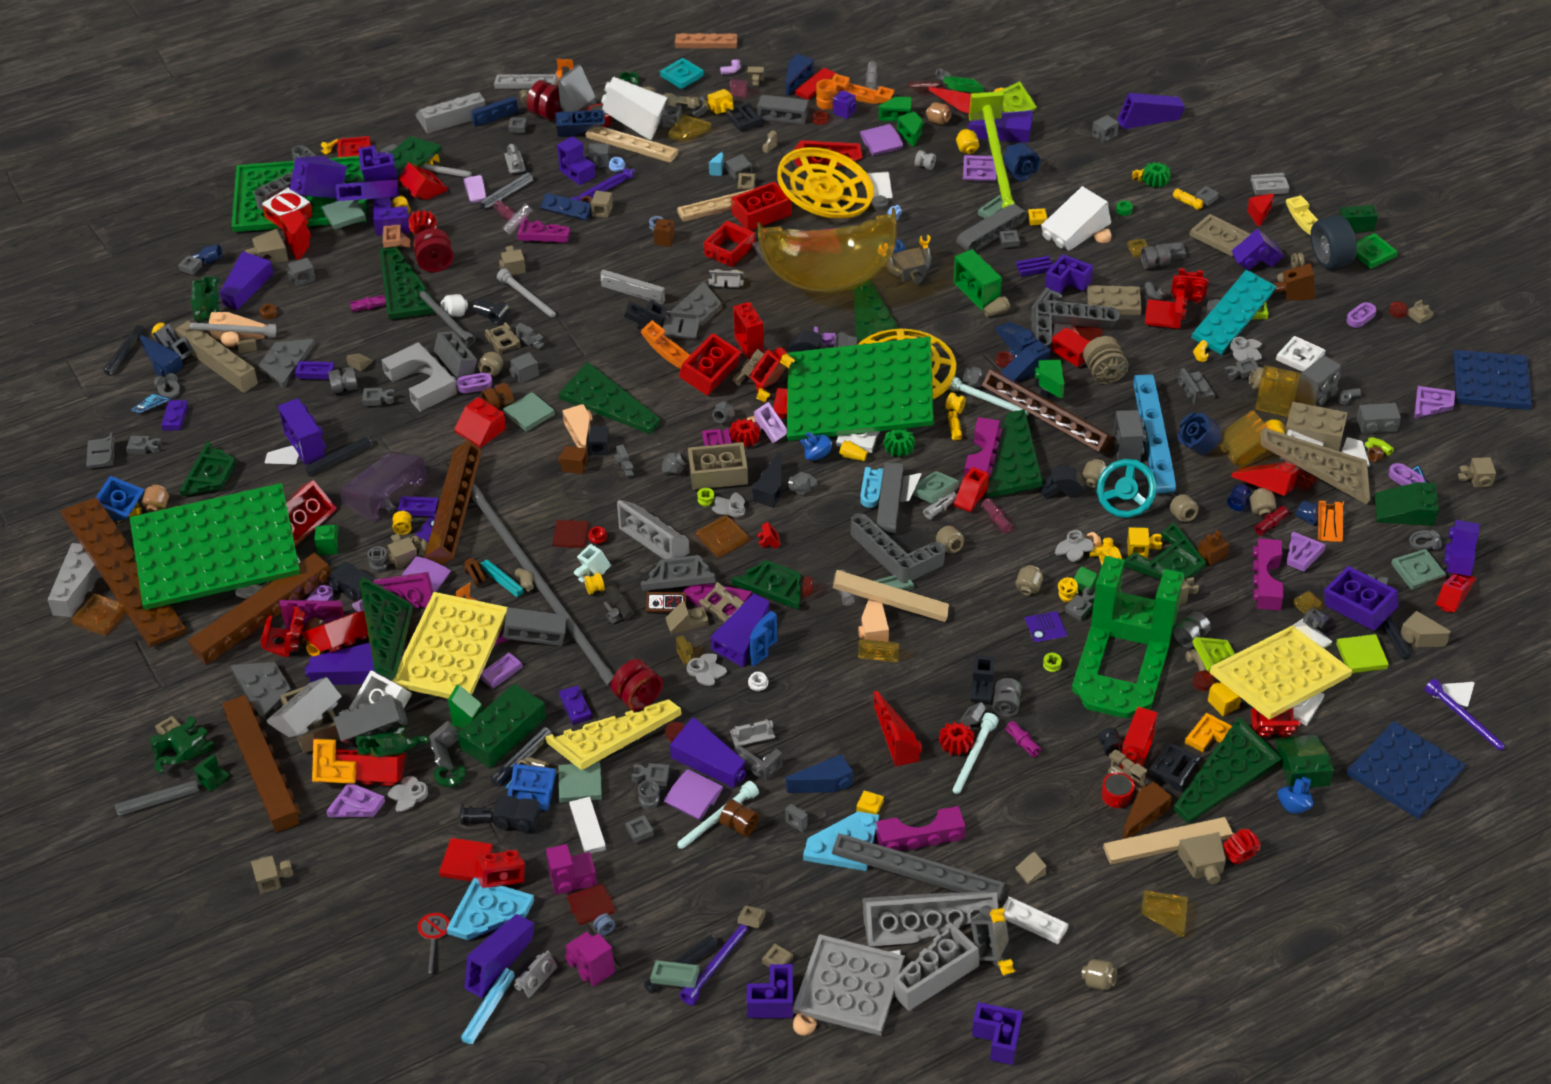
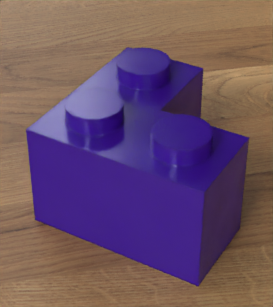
M572 136L557 144L559 169L562 173L578 185H582L595 178V165L584 157V146L581 141Z
M375 145L359 148L361 172L365 182L398 179L397 167L392 153L378 156Z
M390 198L374 199L376 236L383 235V227L390 225H400L403 233H410L407 207L392 208Z
M1258 228L1232 250L1237 263L1248 271L1261 260L1272 268L1284 257L1278 244Z
M1062 254L1046 273L1045 289L1047 287L1061 294L1069 285L1084 291L1087 285L1092 282L1093 265Z
M1455 520L1454 527L1450 526L1448 538H1451V541L1446 543L1444 552V564H1447V572L1471 576L1475 561L1479 524Z
M770 964V983L747 984V1018H793V964Z
M977 1002L972 1036L993 1040L991 1045V1061L1013 1065L1023 1011Z

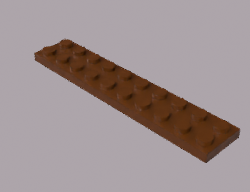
M97 497L61 510V516L149 648L186 633L185 626L170 604L144 610L135 553Z

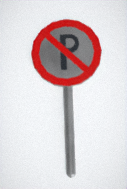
M442 913L427 914L418 923L419 934L423 938L431 940L429 974L433 973L435 940L447 934L446 929L450 923L448 917Z

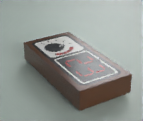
M647 592L646 613H671L682 601L686 605V593Z

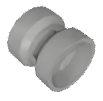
M919 150L915 158V166H923L928 170L934 168L936 155L932 153L926 154L925 151Z

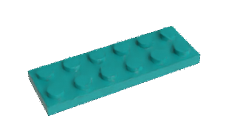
M1246 270L1192 333L1191 338L1199 343L1205 340L1208 343V348L1222 355L1229 347L1231 341L1239 335L1273 294L1276 286Z

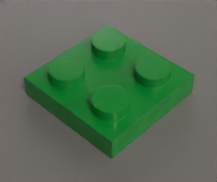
M944 76L943 82L953 91L968 92V94L983 93L984 87L975 79Z
M1375 233L1356 242V257L1370 269L1397 257L1398 254L1396 249Z

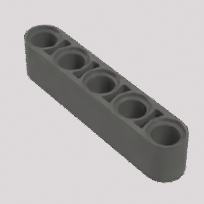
M1016 204L1008 205L962 232L958 236L956 243L966 251L972 249L975 252L997 239L1001 231H1010L1022 224L1027 218V212Z
M885 462L877 526L885 533H896L904 463Z

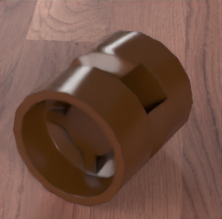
M506 382L496 385L495 389L490 387L481 391L482 399L497 409H500V406L506 407L514 403L512 392Z
M731 799L722 809L719 822L729 829L736 828V833L748 837L758 824L759 813L749 807L744 809L743 804Z

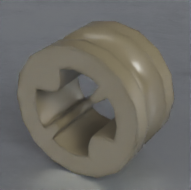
M1303 253L1291 255L1293 268L1305 264Z

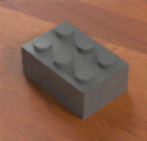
M390 695L378 698V702L372 704L370 702L363 703L358 706L359 709L353 711L350 709L344 710L339 713V716L334 717L340 740L350 746L356 745L357 736H369L409 725L402 702L393 696L390 697Z

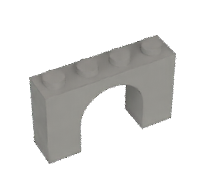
M419 342L382 359L384 374L392 382L413 373H426L431 376L426 381L409 388L411 402L420 412L457 394V381L455 377L450 376L446 368L442 367L438 360L429 354L426 347L423 348Z

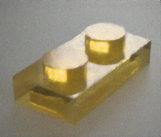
M859 639L858 658L898 662L899 643Z

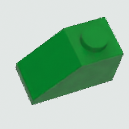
M894 97L879 105L878 121H898L899 116L911 113L912 97Z
M915 112L899 116L897 130L912 147H916L922 134V118Z
M1039 360L1038 368H1035V379L1039 380V386L1055 396L1063 398L1064 379L1061 360Z
M339 524L316 526L315 543L318 556L338 554Z
M456 685L448 698L451 720L454 726L464 728L482 712V705L461 685Z

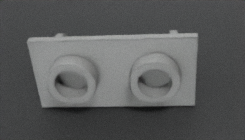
M510 144L507 148L508 153H504L510 174L526 171L521 152L517 151L516 145Z
M709 270V285L712 287L724 288L725 282H728V288H740L744 285V272L739 270Z
M767 719L756 722L753 726H750V724L739 727L735 726V729L730 731L735 747L737 745L744 746L775 739L772 730V720L768 721Z
M547 951L545 954L538 955L536 960L528 967L529 971H525L515 980L514 987L519 991L523 989L528 998L534 994L558 967L550 952Z

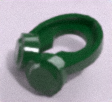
M623 71L620 73L619 79L625 82L630 80L633 85L638 86L640 76L635 71L630 74Z
M453 765L451 770L452 775L455 776L453 778L440 777L442 771L448 770L445 767L439 766L433 773L437 784L453 789L458 787L465 778L466 769L465 766H459L458 768Z

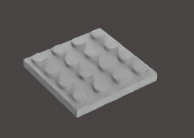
M819 934L793 1008V1013H801L806 1017L881 1036L895 993L894 979L902 971L905 956Z

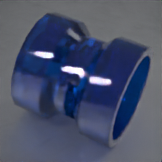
M1236 485L1227 498V505L1235 511L1243 510L1246 502L1250 499L1251 491L1244 485Z

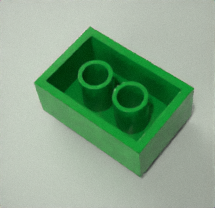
M972 249L955 256L953 283L983 312L984 307L1001 296L1002 278Z

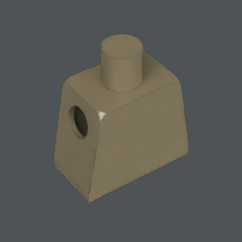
M277 229L253 238L254 248L245 250L249 254L271 261V264L288 261L286 247Z
M1219 832L1180 840L1178 855L1193 878L1206 877L1209 884L1218 883L1221 880L1219 874L1224 872L1225 855Z

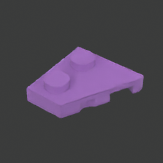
M1418 386L1414 418L1453 410L1455 391Z
M1292 532L1287 565L1304 572L1325 551V544Z
M347 783L326 811L327 816L374 817L384 804L385 798L380 794L355 784Z

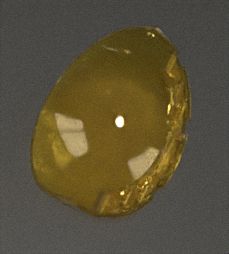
M892 208V214L876 216V220L866 221L862 225L829 230L800 232V230L787 229L782 231V227L764 228L760 223H757L760 249L770 269L790 286L815 294L844 293L868 283L887 265L897 241L895 208Z

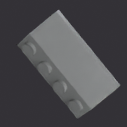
M479 92L472 93L465 97L421 109L417 112L416 117L426 133L429 134L472 121L471 110L485 106V100Z
M622 500L617 501L619 529L663 559L685 557L689 554V540L686 536L679 534L671 526H667L659 518L654 517L635 503Z

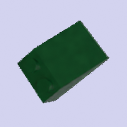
M1415 482L1374 494L1377 523L1435 526L1439 511L1436 483Z
M1316 735L1275 738L1274 741L1278 755L1281 758V765L1288 786L1294 787L1296 779L1302 780V777L1311 780L1309 788L1331 785L1334 773L1329 753Z

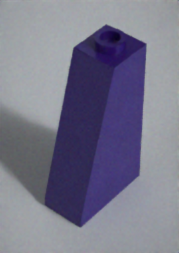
M1128 93L1117 120L1123 129L1179 120L1185 106L1179 97Z
M1033 111L1002 113V118L994 119L999 140L1029 143ZM985 120L969 121L968 130L974 131L979 139H989Z
M397 180L336 184L337 201L399 196Z
M243 251L220 291L223 305L238 310L273 275L271 261Z
M753 594L711 636V650L744 667L750 656L751 633L757 623L770 612V602L763 597Z
M370 643L310 657L309 665L305 668L306 678L309 677L310 683L327 677L332 685L363 684L370 671L375 672Z
M693 717L670 744L672 759L732 788L745 778L744 760Z
M516 913L467 956L465 989L483 999L491 990L503 969L509 968L532 941L534 923Z

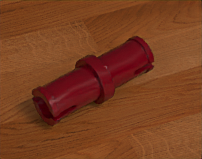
M1280 506L1273 513H1268L1264 520L1254 526V531L1259 536H1262L1269 529L1275 528L1281 520L1289 515L1288 509Z

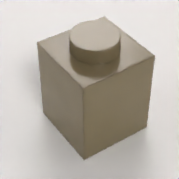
M595 191L591 201L592 216L608 218L613 207L612 192Z

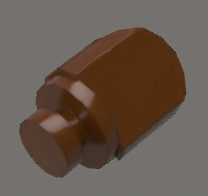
M474 558L467 559L464 563L465 573L470 575L476 587L479 586L475 576L476 573L479 575L482 583H485L486 579L481 571L480 562L475 561Z

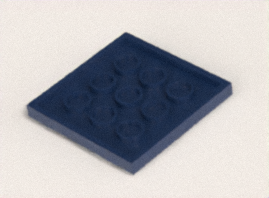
M1454 350L1453 368L1456 404L1531 409L1527 356Z
M1393 721L1348 768L1346 775L1419 819L1464 770L1466 764Z

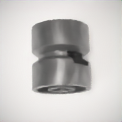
M1167 244L1156 245L1155 248L1148 246L1141 249V262L1144 269L1155 268L1157 265L1159 267L1170 265L1171 253Z
M353 366L343 368L341 372L338 369L328 371L333 394L341 393L344 389L347 391L358 389Z
M1194 611L1173 629V635L1180 645L1191 648L1194 646L1192 643L1194 638L1205 636L1210 631L1211 625L1202 613Z
M1004 678L997 681L992 708L997 715L1012 717L1019 712L1022 686L1017 680Z

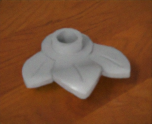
M1235 337L1231 341L1230 348L1233 350V356L1237 361L1251 357L1255 361L1262 359L1260 352L1257 350L1261 347V342L1254 339L1246 340L1243 337Z
M734 493L730 500L716 496V506H713L712 510L721 515H730L738 518L745 514V500L738 493Z
M1073 530L1068 533L1066 540L1057 545L1055 554H1067L1069 561L1076 562L1083 557L1084 552L1093 550V542L1090 539H1086L1081 531Z
M704 654L700 658L691 659L687 664V673L690 676L696 677L700 684L706 686H713L715 679L723 677L727 673V669L715 663L717 654Z
M408 776L402 778L400 785L392 787L388 792V796L398 801L395 811L403 812L412 808L416 802L423 801L428 795V788L425 783L418 782L416 777Z

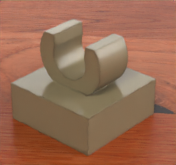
M748 67V81H753V86H759V81H764V67Z
M1422 300L1414 304V307L1408 309L1407 315L1421 324L1433 317V311L1429 309V305H1423Z

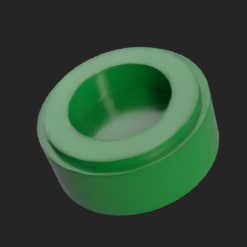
M1120 201L1116 205V212L1119 215L1128 216L1133 212V204L1129 201Z

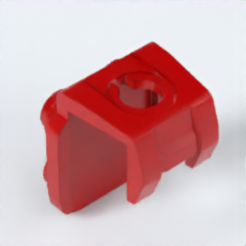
M1179 268L1178 276L1174 275L1171 294L1176 300L1178 289L1185 290L1184 297H1187V300L1201 302L1206 297L1208 279L1203 278V271L1197 270V273L1185 272V269Z
M294 606L290 629L272 628V616L270 615L266 620L261 637L262 648L284 657H289L291 652L298 651L299 636H302L305 612L299 609L298 606ZM275 637H280L285 643L275 644L272 640Z

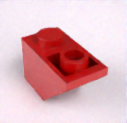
M972 467L963 478L954 506L971 512L988 490L989 473Z

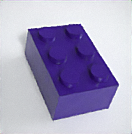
M298 398L279 405L278 410L283 432L303 463L307 465L325 457L324 449H326V445L323 439H321L323 431L319 425L316 426V421L312 414L309 415L307 406L302 404Z
M1347 566L1324 589L1325 606L1373 631L1399 606L1396 589L1350 566Z

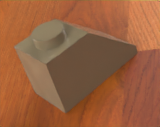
M1416 611L1403 624L1401 635L1406 642L1415 647H1445L1451 631Z

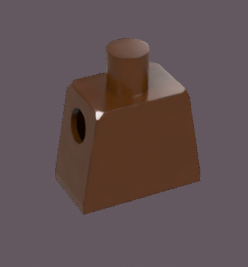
M1311 263L1284 271L1283 281L1273 283L1276 286L1275 293L1285 292L1288 301L1315 299L1314 273Z

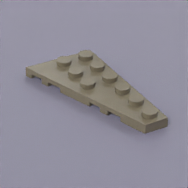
M1263 428L1261 431V446L1365 504L1369 502L1367 460Z

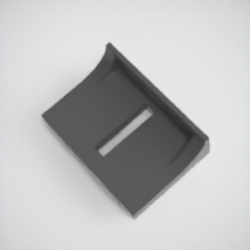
M665 311L663 329L666 332L664 335L666 337L696 340L701 321L700 314ZM681 321H684V322H683V326H682V330H681V333H680V332H679L680 323H681Z
M112 432L106 438L88 440L87 468L113 465L115 440Z

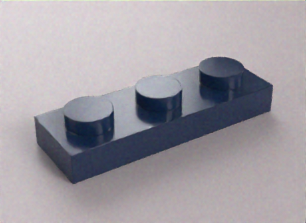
M513 96L471 110L472 124L477 127L518 113L517 99Z
M550 193L545 194L540 207L544 211L583 221L588 220L591 212V204Z

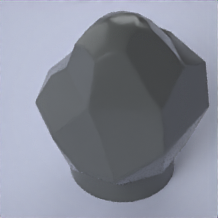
M978 367L966 368L963 382L972 388L983 387L982 384L986 376Z
M725 401L718 403L713 411V419L722 424L731 422L735 416L733 406Z
M682 451L679 453H669L664 457L661 469L667 475L680 474L689 462Z
M800 472L789 478L790 490L801 495H805L817 486V480L807 473Z

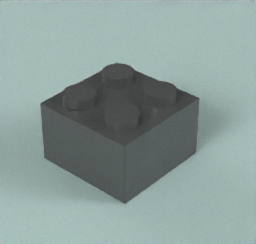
M1324 355L1301 373L1296 400L1303 404L1317 407L1323 405L1329 397H1333L1338 391L1337 385L1341 377V365Z
M1138 410L1116 411L1113 436L1116 437L1114 446L1117 461L1121 459L1140 461L1141 455H1144L1143 442H1146V431L1142 430L1143 418H1140Z

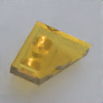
M683 115L668 132L669 138L683 142L709 130L711 123Z
M1144 890L1141 913L1176 935L1183 937L1188 897Z

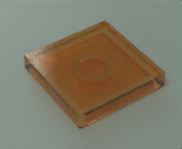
M727 515L695 531L696 537L717 558L749 541V536Z
M93 593L71 619L73 625L105 636L125 613V610L118 601Z

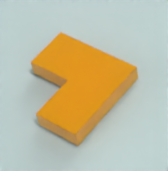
M1206 713L1187 736L1185 743L1204 752L1213 740L1221 743L1232 726Z
M314 739L312 781L355 783L356 761H335L336 740Z

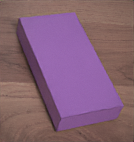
M507 653L483 670L479 679L493 689L523 668L522 662L512 654Z

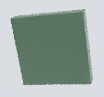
M356 200L337 201L322 206V211L334 230L366 219Z
M533 392L503 409L504 414L526 432L555 415L554 409Z
M935 471L918 481L912 495L933 504L938 499L960 488L961 483L959 480Z
M1427 549L1392 559V566L1411 590L1446 580L1447 574Z
M596 762L583 770H580L574 764L558 765L560 803L590 797L591 800L602 799L600 762Z

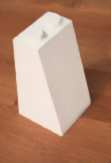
M613 77L611 82H607L604 91L607 93L604 94L601 101L603 103L602 110L642 136L652 140L661 121L667 97Z
M1082 186L1041 225L1044 238L1053 241L1059 248L1070 251L1111 223L1108 202Z

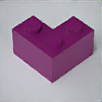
M567 844L546 849L549 875L555 895L566 894L570 891L586 889L597 885L596 872L590 852L570 856Z
M585 932L565 945L566 961L571 967L575 966L582 980L588 981L593 987L615 973L612 947L599 933L592 937L588 932Z

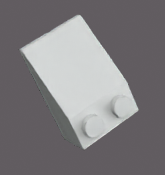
M370 671L349 709L353 711L359 709L358 706L363 703L370 702L372 704L378 702V698L386 695L393 696L401 701L404 708L412 693L379 674Z

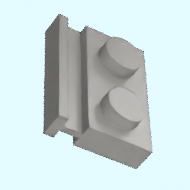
M1284 173L1251 175L1250 181L1252 182L1255 195L1289 193V186L1286 178H1284Z

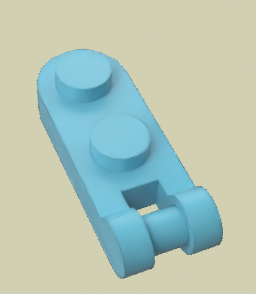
M865 467L861 489V504L863 506L871 508L878 505L884 468L875 470L871 469V467Z

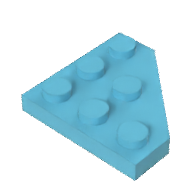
M856 812L809 837L803 860L867 871L868 865L833 855L832 849L838 833L873 843L876 834V821H879V815Z
M474 878L446 929L447 934L469 940L500 928L516 913L526 918L534 902V895L504 886L482 888L477 878Z

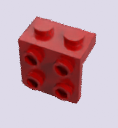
M1178 289L1176 302L1148 300L1145 324L1180 329L1181 319H1185L1186 309H1184L1187 304V297H1184L1185 290Z
M1255 708L1250 710L1252 730L1262 738L1270 737L1271 734H1279V737H1290L1301 726L1300 721H1294L1293 708L1270 720Z

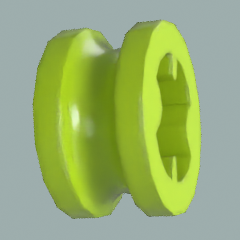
M702 488L698 491L697 496L700 505L710 506L714 503V491L712 489Z
M1048 653L1044 656L1043 667L1045 670L1056 672L1061 668L1062 659L1058 654ZM1049 661H1053V663L1056 662V664H1054V665H1052V663L1049 664Z

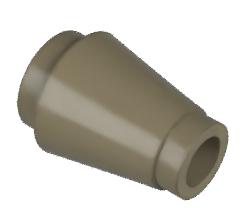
M1005 296L1002 298L998 297L984 307L983 311L988 318L1006 313L1010 309V304Z

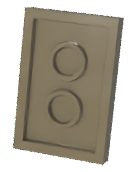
M1211 214L1190 230V236L1230 256H1233L1232 250L1250 235V233Z
M1087 285V304L1114 307L1120 314L1141 315L1140 287Z

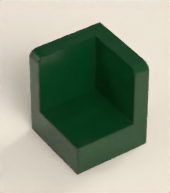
M213 754L194 768L197 781L210 792L229 779V774L219 766L217 758Z

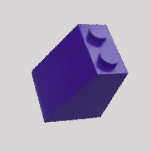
M324 156L296 158L290 190L305 196L337 198L336 184H344L347 166Z

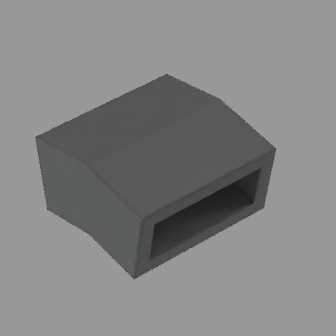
M743 154L725 162L724 168L735 180L739 178V173H752V164Z
M840 332L834 340V347L857 345V337L849 336L843 332Z

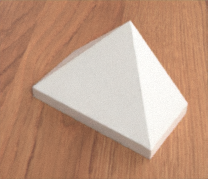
M1304 619L1293 625L1324 649L1332 644V641L1319 630L1313 629V626L1309 623H1303Z

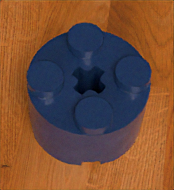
M1025 143L1009 145L1003 157L1006 171L1021 182L1030 179V175L1036 173L1041 164L1038 154Z
M1201 412L1188 414L1179 425L1181 427L1180 433L1178 432L1177 434L1181 444L1202 456L1212 451L1223 439L1219 424Z

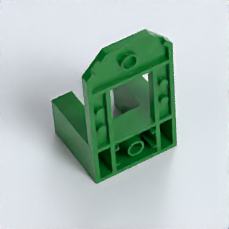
M1105 555L1095 587L1091 628L1072 683V691L1081 698L1082 704L1086 709L1128 719L1134 716L1137 707L1148 710L1152 708L1173 636V629L1177 622L1184 573L1164 569L1155 600L1121 592L1125 560ZM1110 636L1148 645L1137 683L1098 675Z

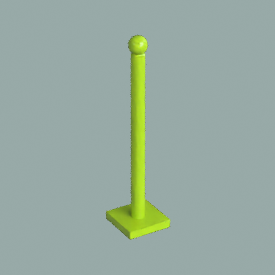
M1004 92L971 94L969 120H985L1002 197V208H1005L1008 205L1015 204V202L1012 200L994 120L1002 118Z

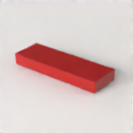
M823 68L796 90V95L806 100L811 99L817 94V83L824 79L832 80L836 73Z

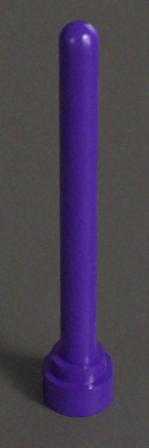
M1437 679L1431 680L1426 685L1425 692L1430 696L1440 698L1497 750L1504 749V744L1443 691L1444 688Z
M741 924L697 978L695 988H683L679 993L683 1002L688 1005H694L699 999V990L748 930L747 925Z

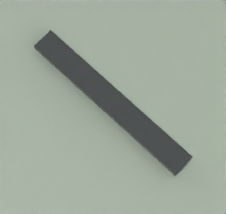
M838 833L832 849L833 855L959 893L997 892L998 904L1005 884Z

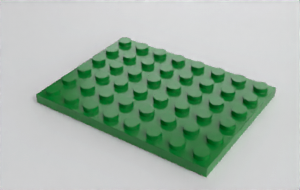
M359 156L329 158L347 166L344 184L365 182L361 172ZM294 161L236 166L232 215L233 232L280 228L265 218L264 210L257 208L254 191L292 172L295 165ZM300 195L308 200L312 206V217L307 219L308 224L306 226L330 225L322 211V206L337 202V198ZM367 199L356 200L366 218L356 223L367 222Z
M930 337L788 353L795 360L788 368V441L808 439L806 436L808 432H812L814 436L825 435L831 437L934 425Z
M282 483L130 517L144 610L301 574Z

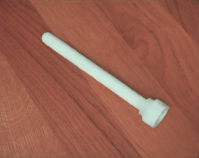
M957 377L953 378L951 386L948 388V390L953 392L963 391L1013 412L1023 410L1013 403L967 386Z
M985 713L980 721L982 729L953 787L955 794L961 792L988 733L994 730L999 722L997 716L992 713Z
M747 781L741 786L740 793L733 799L739 803L745 799H753L759 794V790L753 782ZM724 806L682 838L677 844L678 848H685L719 821Z

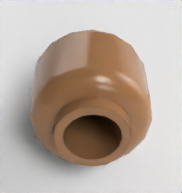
M934 102L927 108L926 115L931 123L944 125L951 118V110L948 105Z
M160 485L147 487L141 501L142 506L149 513L163 510L166 508L169 494Z

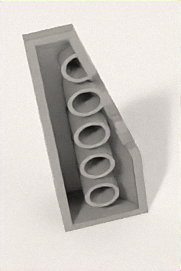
M997 892L936 893L863 898V916L868 946L915 943L921 939L933 937L944 932L950 922L956 928H960V926L971 923L972 919L980 915L981 907L987 905L998 909Z

